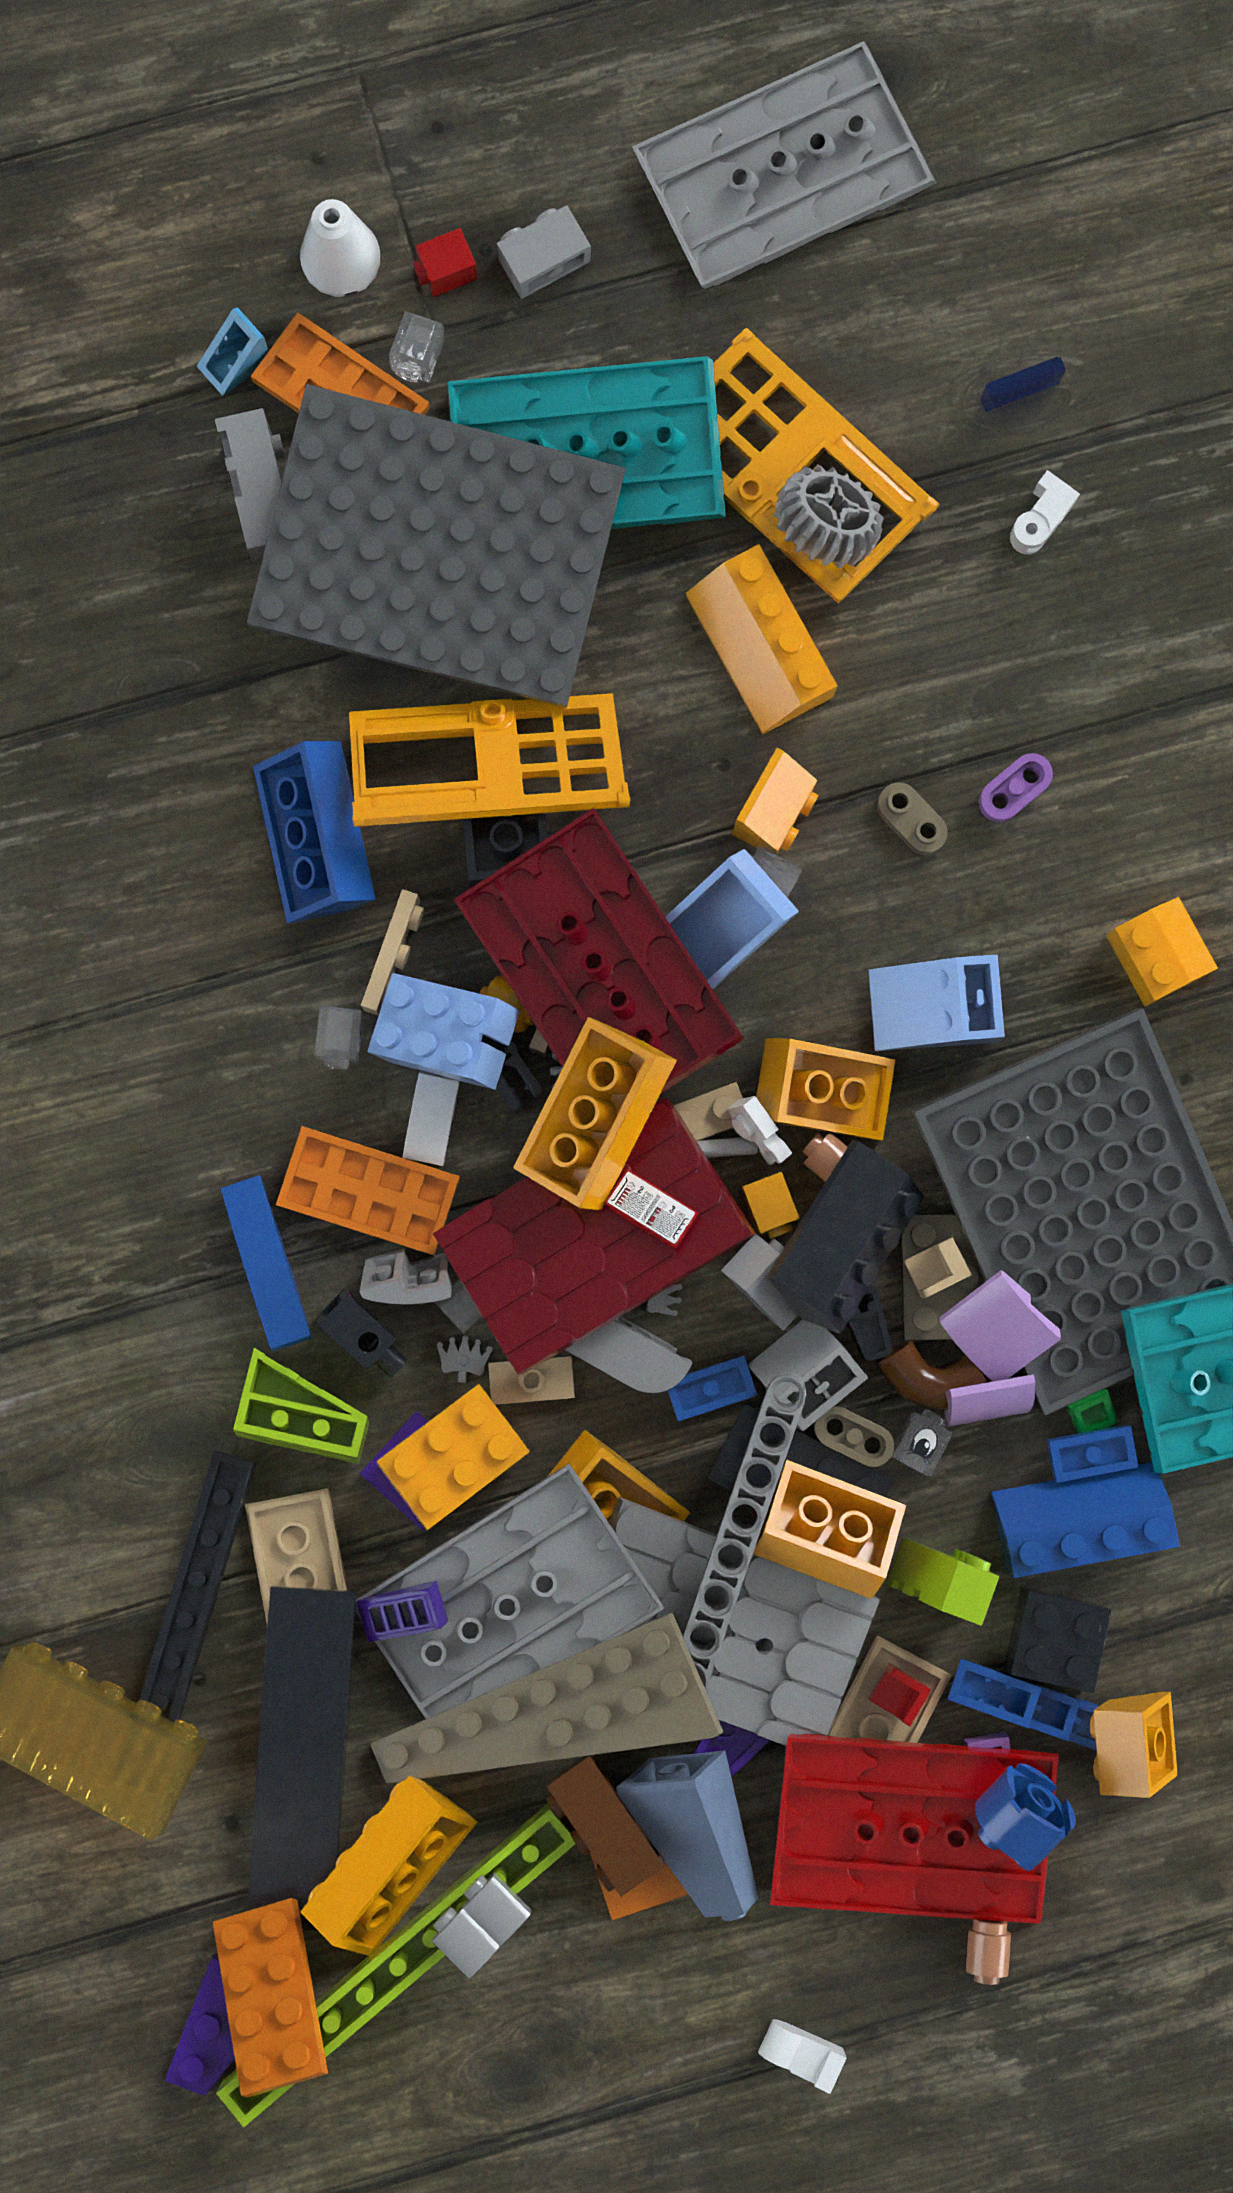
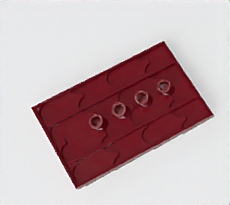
M594 808L454 899L562 1067L588 1017L644 1041L677 1060L661 1093L744 1040L737 1026Z
M663 1098L655 1103L614 1187L625 1171L629 1169L698 1212V1218L676 1251L609 1210L605 1205L602 1210L579 1208L529 1177L524 1178L494 1198L487 1199L433 1233L482 1317L486 1320L488 1327L503 1352L507 1355L517 1375L527 1373L747 1242L754 1236L753 1228L670 1099Z

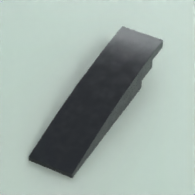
M274 1585L270 1587L248 1911L293 1898L298 1901L300 1912L308 1903L311 1891L318 1884L324 1882L335 1869V1864L339 1857L353 1678L352 1662L357 1591ZM300 1912L302 1929L318 1931Z

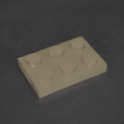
M914 1215L900 1236L903 1340L952 1339L941 1325L939 1317L980 1287L985 1281L956 1215ZM953 1237L972 1275L927 1298H921L904 1265V1261Z

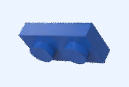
M744 1355L686 1374L676 1386L667 1390L677 1421L757 1396Z
M1128 1424L1046 1439L1053 1480L1056 1483L1138 1468L1132 1429Z

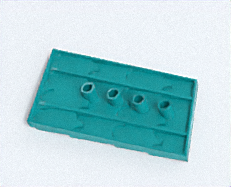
M708 356L448 381L450 420L453 423L626 468L611 529L660 523L666 525L726 517L713 360Z
M1233 1284L1120 1310L1124 1329H1126L1125 1335L1132 1369L1135 1372L1134 1378L1140 1407L1143 1411L1142 1417L1149 1450L1151 1451L1150 1455L1154 1473L1164 1474L1232 1458Z

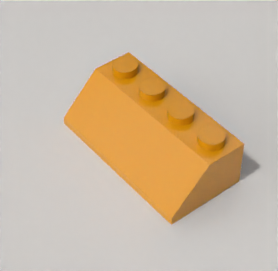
M759 544L722 563L686 592L685 595L762 735L834 697L838 685Z
M588 1017L513 1168L579 1208L602 1210L604 1202L610 1195L677 1060L644 1041Z
M410 1775L406 1780L401 1781L393 1788L390 1793V1800L378 1814L372 1816L366 1822L362 1830L363 1834L351 1848L345 1850L338 1857L335 1869L324 1882L318 1884L311 1891L308 1903L300 1911L334 1947L367 1956L373 1953L478 1822L473 1816L429 1783Z

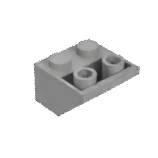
M801 1320L747 1364L766 1390L771 1379L778 1373L785 1371L793 1372L801 1377L806 1388L805 1403L796 1426L801 1431L808 1428L868 1379L867 1375L826 1328L805 1320ZM783 1382L775 1388L774 1394L778 1401L789 1404L798 1398L799 1390L793 1383Z

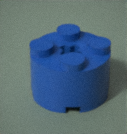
M1020 1763L1015 1768H1012V1765L1009 1766L975 1803L976 1816L981 1825L978 1831L981 1841L992 1850L1000 1849L1027 1871H1031L1036 1865L1040 1864L1075 1827V1814L1067 1798L1061 1804L1053 1792L1057 1789V1786L1046 1775L1029 1765Z

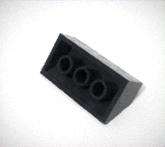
M852 1139L768 1273L767 1278L803 1320L841 1334L849 1319L854 1316L857 1306L868 1288L876 1280L878 1272L890 1252L897 1246L899 1238L909 1221L919 1210L920 1203L925 1196L907 1173L861 1142Z

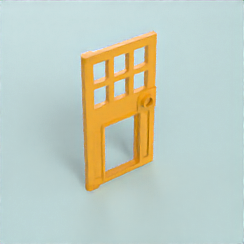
M745 328L732 341V345L713 363L715 387L722 383L744 403L728 421H725L717 414L720 445L725 440H728L751 461L733 479L722 471L723 498L839 604L921 521L924 522L932 515L940 504L768 349L748 328ZM746 356L752 358L771 376L755 394H752L730 373ZM780 386L805 407L788 425L763 404ZM753 413L778 434L760 452L736 431ZM824 451L830 454L902 520L872 550L870 555L866 556L856 567L845 564L842 568H838L833 562L825 567L820 559L814 558L810 561L809 554L804 551L796 552L797 545L794 542L785 541L786 532L777 528L779 519L774 516L776 510L775 503L780 490L794 472L798 473L804 467H809Z
M613 693L570 696L567 708L533 699H499L472 701L467 704L349 712L354 802H352V821L354 827L591 810L592 808L630 807L628 784L624 779ZM599 715L600 729L564 730L563 716ZM552 718L554 732L517 734V719ZM474 736L478 780L366 788L364 744ZM601 743L603 746L604 759L568 760L566 746ZM556 748L557 762L520 763L519 749ZM605 773L607 776L608 789L572 791L570 776ZM559 777L561 792L524 794L522 779Z

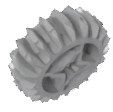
M817 465L813 470L804 467L801 472H794L792 477L788 478L777 496L778 499L775 503L776 510L774 516L779 519L777 528L786 532L785 541L794 542L797 545L796 552H806L809 554L810 561L814 558L820 559L825 567L833 562L838 568H842L845 564L854 566L858 561L864 560L866 556L870 555L881 537L880 534L883 530L881 527L884 518L878 513L881 505L871 501L873 493L864 491L861 488V482L855 483L850 480L848 473L843 476L837 474L834 467L825 471L820 465Z

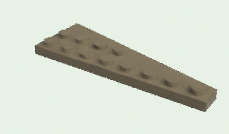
M670 1613L370 1744L385 1782L393 1783L406 1780L409 1775L422 1779L710 1739L722 1734L723 1730L673 1613Z

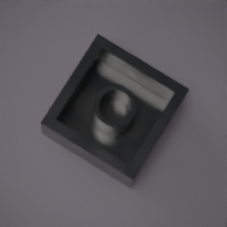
M543 791L526 792L524 794H543ZM546 813L463 819L470 887L472 888L548 838Z
M1021 1587L1004 1670L1014 1676L1095 1694L1112 1610L1103 1605Z

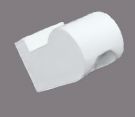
M1048 470L1037 483L1033 492L1040 499L1031 511L1023 513L1017 518L1010 533V541L1013 548L1022 554L1030 555L1042 548L1074 506L1080 493Z
M777 2019L772 2020L758 2051L763 2058L782 2068L789 2069L791 2073L814 2083L815 2087L831 2094L846 2060L843 2047Z

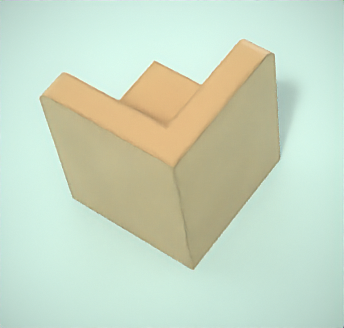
M953 1237L904 1261V1265L921 1298H927L972 1275Z

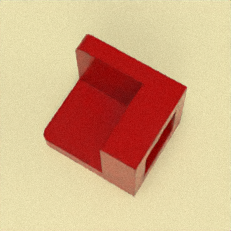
M889 1662L868 1700L899 1718L901 1722L910 1727L931 1689L925 1683Z

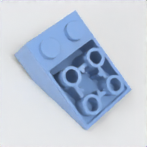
M998 955L956 957L868 970L875 1051L998 1043L1005 1037Z

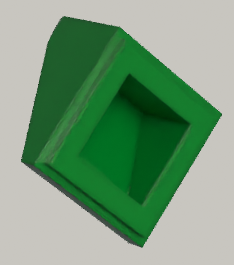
M1106 1388L1065 1406L1077 1434L1109 1428L1118 1423Z

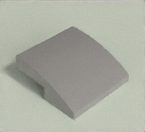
M402 1248L366 1259L359 1291L363 1299L389 1304H420L451 1298L454 1268L445 1253L410 1262L406 1249Z

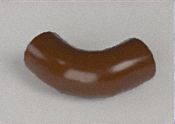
M912 1340L892 1348V1353L876 1360L885 1378L903 1398L924 1408L948 1409L946 1391L987 1383L980 1369L967 1356L950 1366L935 1368L924 1361Z

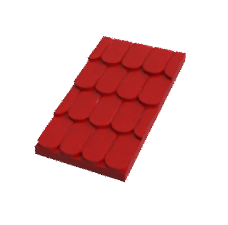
M790 1734L787 1737L770 1905L1040 1924L1043 1914L1049 1855L1031 1871H1027L1000 1849L992 1850L988 1848L978 1835L981 1825L976 1816L975 1803L1009 1766L1012 1765V1768H1015L1019 1763L1039 1770L1057 1785L1060 1754L997 1747L990 1749L862 1737L856 1739L815 1734Z

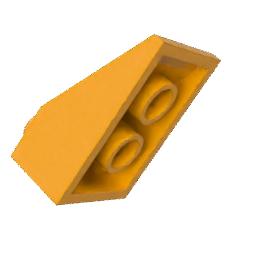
M765 1038L756 1098L775 1124L883 1141L895 1059L794 1039Z
M586 1430L581 1433L549 1474L551 1475L567 1464H570L608 1522L618 1497L683 1522L690 1514L686 1508Z

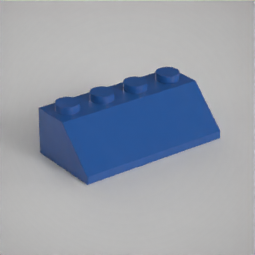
M303 741L254 765L253 769L287 923H296L350 911L376 900L360 826L354 827L352 821V802H354L341 741Z
M1152 1461L1140 1463L1138 1468L1059 1483L1050 1480L991 1491L1006 1574L1013 1578L1180 1547L1172 1505L1160 1474L1154 1473Z

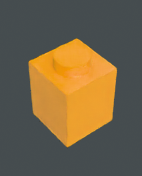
M782 1172L745 1185L740 1189L758 1235L767 1232L769 1238L772 1239L793 1231L791 1223L800 1218Z

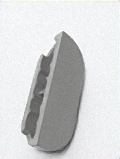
M623 1317L617 1318L565 1349L631 1388L646 1393H659L673 1388L686 1376L692 1365L690 1359L676 1354L677 1348Z

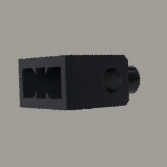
M345 1287L316 1317L318 1326L367 1370L375 1363L391 1378L407 1361V1358L392 1345L396 1340L394 1333ZM366 1332H370L375 1336L374 1342L368 1346H364L359 1341L360 1336Z

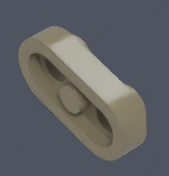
M893 783L881 792L877 802V810L880 817L912 851L920 855H931L941 849L948 834L946 823L910 785ZM896 796L903 797L906 801V807L903 809L895 808L892 804V799ZM922 826H930L934 830V837L930 839L924 838L920 833V828Z
M833 1406L814 1422L815 1436L822 1444L861 1464L878 1467L888 1462L893 1455L894 1440L888 1430L843 1407ZM831 1419H838L841 1422L842 1429L837 1435H831L827 1431V1423ZM870 1437L876 1438L879 1442V1448L875 1453H868L864 1447L865 1441Z

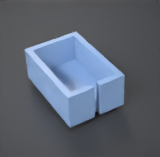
M743 849L721 864L665 918L713 990L799 911L748 852Z
M392 973L367 1052L393 1064L495 1090L506 1054L481 1042L483 1035L502 1045L509 1046L520 1010L498 998Z

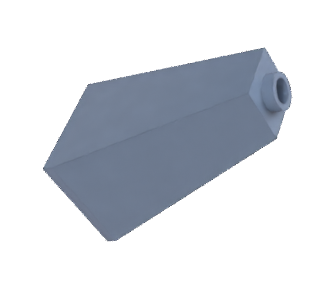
M725 1750L648 1758L616 1787L619 1798L704 1917L721 1916V1919L724 1921H733L744 1917L759 1897Z

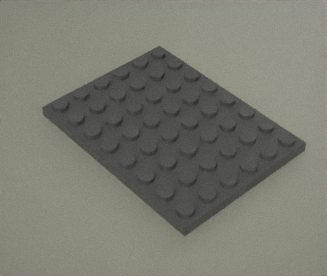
M306 384L247 619V626L567 708L626 468Z
M1143 1008L1130 1011L912 1110V1114L984 1281L986 1282L1002 1270L1030 1294L1031 1305L1060 1329L1061 1340L1022 1368L1025 1376L1034 1374L1035 1399L1041 1413L1044 1415L1134 1375L1135 1372L1132 1369L1125 1335L1126 1329H1124L1120 1310L1233 1284V1222Z

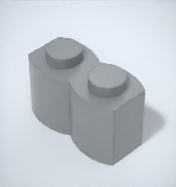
M495 1873L488 1879L481 1874L463 1893L468 1898L464 1905L457 1911L449 1907L433 1925L438 1932L433 1936L432 1942L469 1979L531 1914V1909Z

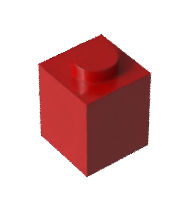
M461 228L416 245L418 261L412 263L420 285L428 284L433 297L477 280L476 263Z

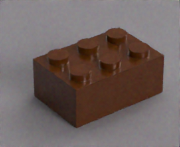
M597 1755L583 1756L550 1780L547 1785L550 1792L546 1796V1800L559 1819L565 1815L574 1827L570 1835L583 1855L589 1852L592 1853L598 1862L595 1872L607 1891L610 1892L616 1889L622 1897L664 1867V1859L619 1798L616 1783Z

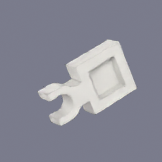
M755 1096L738 1099L726 1109L732 1117V1125L735 1131L749 1142H755L769 1165H772L775 1161L779 1164L792 1154L785 1142L776 1135L775 1132L779 1129Z

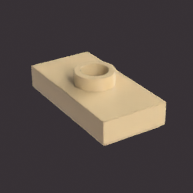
M571 1356L550 1358L523 1375H517L509 1361L488 1363L491 1400L495 1405L575 1398Z

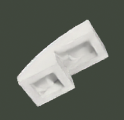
M419 1072L402 1158L440 1166L444 1165L451 1123L455 1113L459 1080L432 1073Z

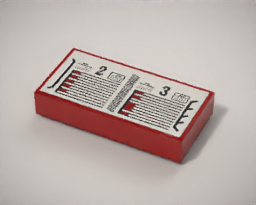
M629 1169L625 1171L604 1202L606 1208L675 1251L698 1218L697 1211Z

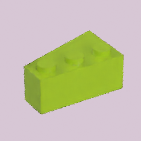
M254 1348L233 1428L236 1436L360 1464L369 1427L368 1417Z
M903 1538L886 1585L898 1589L909 1596L919 1597V1601L943 1612L982 1626L1000 1576L989 1571L991 1563L958 1549H955L953 1556Z

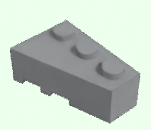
M263 408L215 419L217 431L222 439L226 456L224 459L227 471L230 473L246 546L252 561L263 558L284 473L281 474L278 460L285 458L280 434L272 435Z

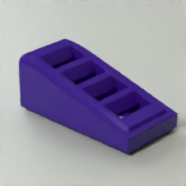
M437 1581L359 1599L356 1602L368 1642L425 1633L441 1629L448 1622ZM415 1600H421L425 1614L424 1618H420ZM403 1602L407 1604L411 1621L406 1622L401 1606ZM392 1604L397 1621L396 1625L391 1624L386 1605ZM370 1608H378L383 1628L376 1629Z

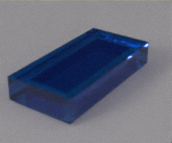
M1061 357L1052 358L987 383L980 399L985 412L1058 385L1066 371Z

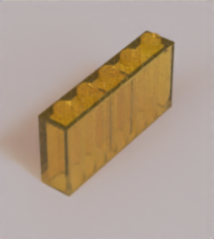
M29 1642L28 1645L12 1647L0 1670V1759L148 1840L162 1835L207 1744V1740L197 1735L199 1730L193 1725L182 1720H175L173 1723L160 1716L162 1710L154 1704L144 1700H139L136 1703L123 1696L125 1690L109 1681H102L100 1684L87 1677L89 1671L84 1667L70 1661H66L63 1664L51 1658L52 1651L43 1645Z

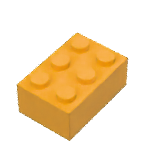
M478 1384L376 1462L426 1531H428L520 1461L530 1451L480 1384Z
M786 1460L753 1554L872 1599L886 1579L906 1505Z

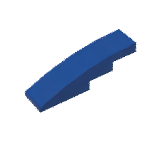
M258 1175L220 1188L270 1349L274 1352L312 1339L294 1273L287 1259L278 1224L274 1219L261 1176Z
M960 1658L947 1698L948 1700L1017 1725L1032 1728L1097 1750L1096 1739L1091 1736L1090 1719L1094 1713L1093 1710L1100 1705Z

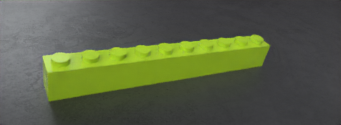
M547 1803L315 2002L325 2058L445 1956L432 1942L433 1936L438 1932L433 1925L449 1907L457 1911L464 1905L468 1898L463 1893L481 1874L488 1879L495 1873L515 1894H518L575 1845L570 1835L573 1832V1828L564 1817L559 1819L549 1803ZM235 2069L222 2081L216 2094L240 2124L245 2127L294 2084L248 2098L243 2097L240 2093L237 2069Z

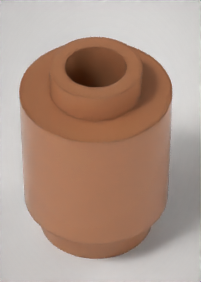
M831 1132L825 1138L817 1133L802 1151L808 1156L803 1164L826 1182L846 1151L847 1146Z
M973 1919V1927L968 1929L966 1972L974 1975L975 1982L995 1985L999 1984L1000 1978L1009 1975L1011 1933L1007 1931V1921Z

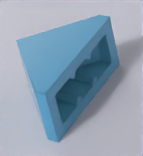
M234 308L197 367L222 396L226 395L248 378L269 352L265 338L239 308Z

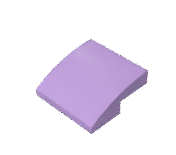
M1002 1270L939 1317L941 1325L954 1342L993 1382L1010 1378L1061 1340L1060 1329L1031 1305L1030 1294Z
M1034 1374L946 1391L948 1409L944 1410L947 1427L1030 1412L1035 1398Z

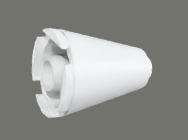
M331 199L321 202L314 209L301 246L300 261L309 283L322 293L341 297L347 293L354 291L358 293L366 289L376 278L380 266V249L372 231L345 203Z

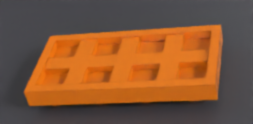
M298 312L251 375L252 382L297 413L300 411L306 384L423 415L430 409V404L427 400Z
M302 1126L276 1205L435 1256L439 1243L433 1233L445 1226L460 1176Z
M289 1898L213 1921L241 2096L248 2098L328 2074L298 1901Z

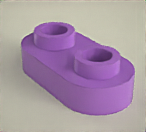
M1035 753L1025 754L1018 758L988 783L981 792L979 807L982 814L993 822H1006L1013 818L1050 785L1053 771L1049 761ZM1023 772H1034L1037 778L1036 782H1026L1023 778ZM995 796L1004 798L1006 807L1003 809L996 808L992 803V798Z

